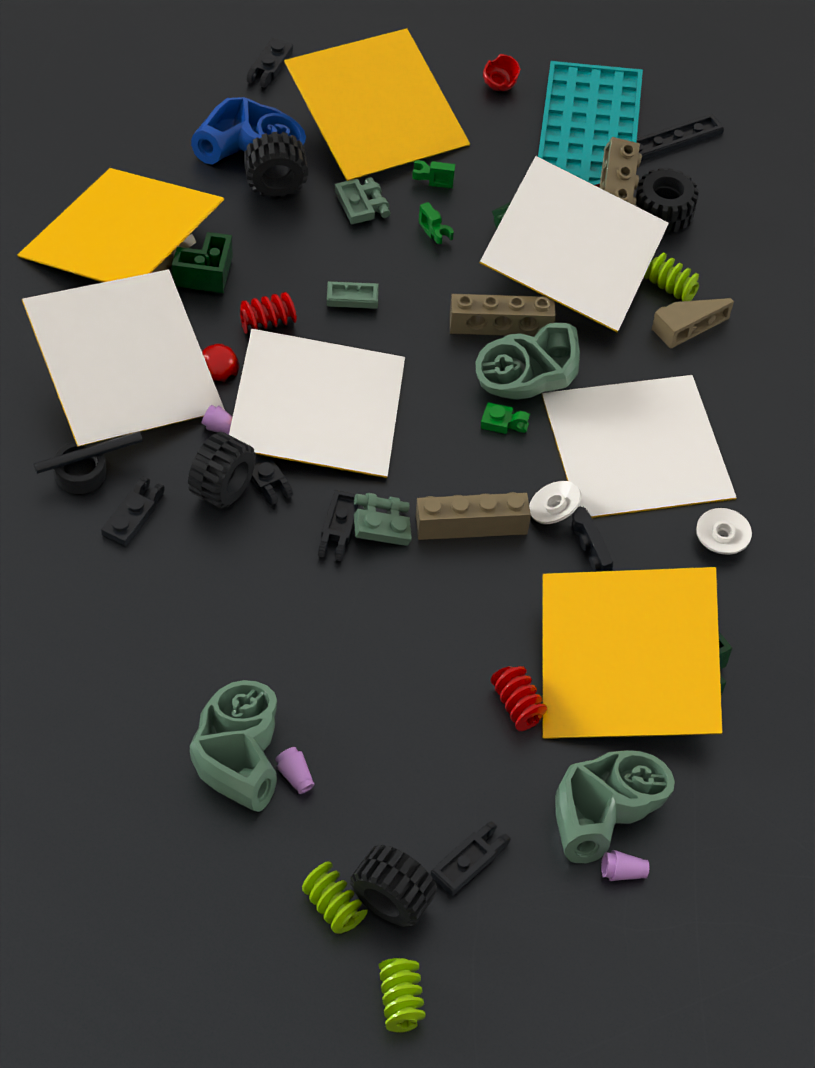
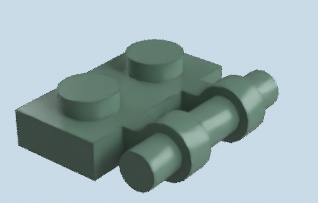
M371 177L365 180L364 185H361L358 179L335 184V193L351 224L374 219L375 211L380 213L382 218H387L391 214L389 203L386 198L382 197V190L379 184Z
M373 493L355 495L354 504L364 507V510L357 509L354 514L356 538L404 546L409 545L412 540L410 517L399 516V512L408 513L409 502L400 501L396 497H389V499L380 498ZM376 508L385 509L387 513L376 512Z

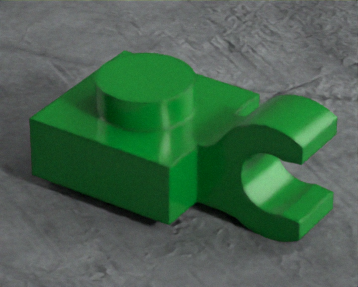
M416 160L414 162L412 179L429 180V186L453 189L455 164L431 161V166H428L426 162Z
M429 202L421 204L419 224L430 238L434 237L435 242L439 245L442 244V235L453 240L454 231L450 226L441 224L442 218L440 213L434 210Z
M488 402L481 420V429L507 434L509 428L526 433L530 414L524 411L513 414L512 407Z

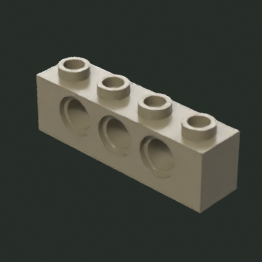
M451 295L450 334L510 335L521 333L535 336L540 328L555 322V302L548 297Z

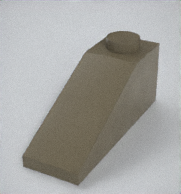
M731 298L674 302L666 307L659 308L655 312L652 330L671 349L729 319L734 301Z

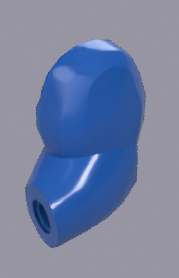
M245 97L226 98L214 108L193 134L191 146L198 159L212 165L243 150L245 152L248 144L253 143V139L256 137L261 138L262 134L265 133L267 135L272 134V132H277V134L282 132L288 133V136H295L303 145L306 135L298 122L276 108L259 104Z

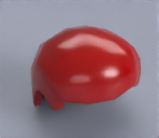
M499 54L496 59L487 62L483 70V78L492 90L507 91L515 86L521 69L519 63L512 56Z
M213 344L202 351L213 381L225 382L230 375L236 376L238 374L240 364L230 347L224 344Z

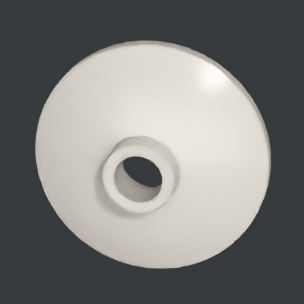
M557 481L548 484L533 496L529 505L531 517L541 524H552L562 521L578 508L581 502V492L576 484L569 481Z
M715 508L705 512L699 518L696 527L700 542L709 550L719 554L730 555L741 552L749 545L752 537L751 526L746 518L740 513L727 508Z

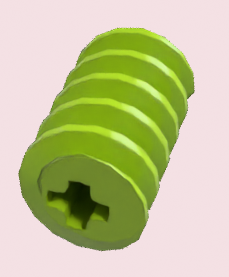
M664 252L659 257H655L650 262L644 278H649L650 282L654 284L657 283L658 287L666 289L667 293H674L675 298H682V302L691 301L699 288V283L697 282L699 274L695 273L690 278L691 269L686 268L681 272L683 268L682 263H678L673 267L674 258H670L665 262L667 254Z
M327 861L319 865L307 876L302 885V891L309 895L311 903L316 905L317 911L320 914H324V920L331 924L332 931L336 934H341L355 928L365 918L368 910L357 911L362 905L361 900L356 899L350 902L355 894L354 891L347 890L343 892L347 887V882L341 880L335 883L340 877V873L337 870L329 873L333 864Z
M403 958L384 960L379 963V969L381 970L380 980L383 982L381 990L384 994L382 999L385 1006L384 1016L387 1019L385 1022L386 1029L402 1033L411 1031L418 1026V1021L426 1017L425 1011L418 1009L424 1005V999L416 997L423 993L422 987L414 985L421 981V975L414 973L419 969V963Z

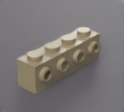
M612 137L604 148L599 188L635 206L636 197H633V194L639 182V176L636 175V171L642 159V154L639 153L640 143Z
M485 493L467 496H428L417 498L415 515L418 540L527 535L531 513L527 493Z

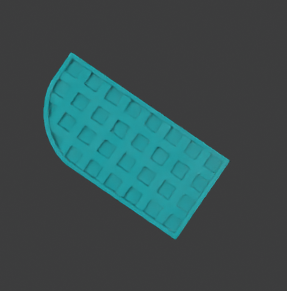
M551 61L538 157L599 187L604 148L609 140L615 137L637 143L643 70Z

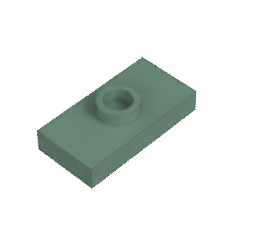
M328 281L327 306L378 309L379 284Z

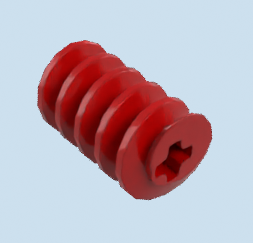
M282 292L280 298L277 294H272L270 300L267 296H263L260 302L257 298H253L251 304L247 300L241 302L240 320L245 334L248 333L249 325L253 329L258 330V323H261L263 328L267 329L268 321H271L274 327H277L278 319H281L284 325H287L288 317H291L294 323L297 321L294 303L287 292Z
M508 666L493 673L491 683L495 686V691L500 695L501 702L505 704V709L510 714L511 720L515 723L516 729L518 731H525L539 723L547 711V706L540 704L542 697L539 694H535L537 692L536 686L530 685L532 682L531 677L525 676L526 668L524 666Z

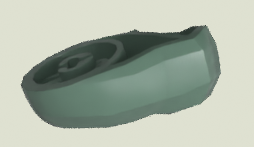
M549 323L540 328L534 337L521 333L510 334L487 344L479 352L476 359V376L481 387L490 394L516 400L568 387L579 371L580 350L577 329L567 323Z
M242 680L222 687L208 701L200 715L199 729L190 744V757L200 779L226 797L253 811L260 812L270 802L277 783L276 771L264 753V750L270 745L274 733L277 698L275 692L267 685L257 681Z
M628 750L608 752L594 760L570 765L555 795L556 819L565 856L573 863L584 864L600 859L610 847L615 823L631 824L660 808L672 795L675 784L672 772L667 765L654 755Z

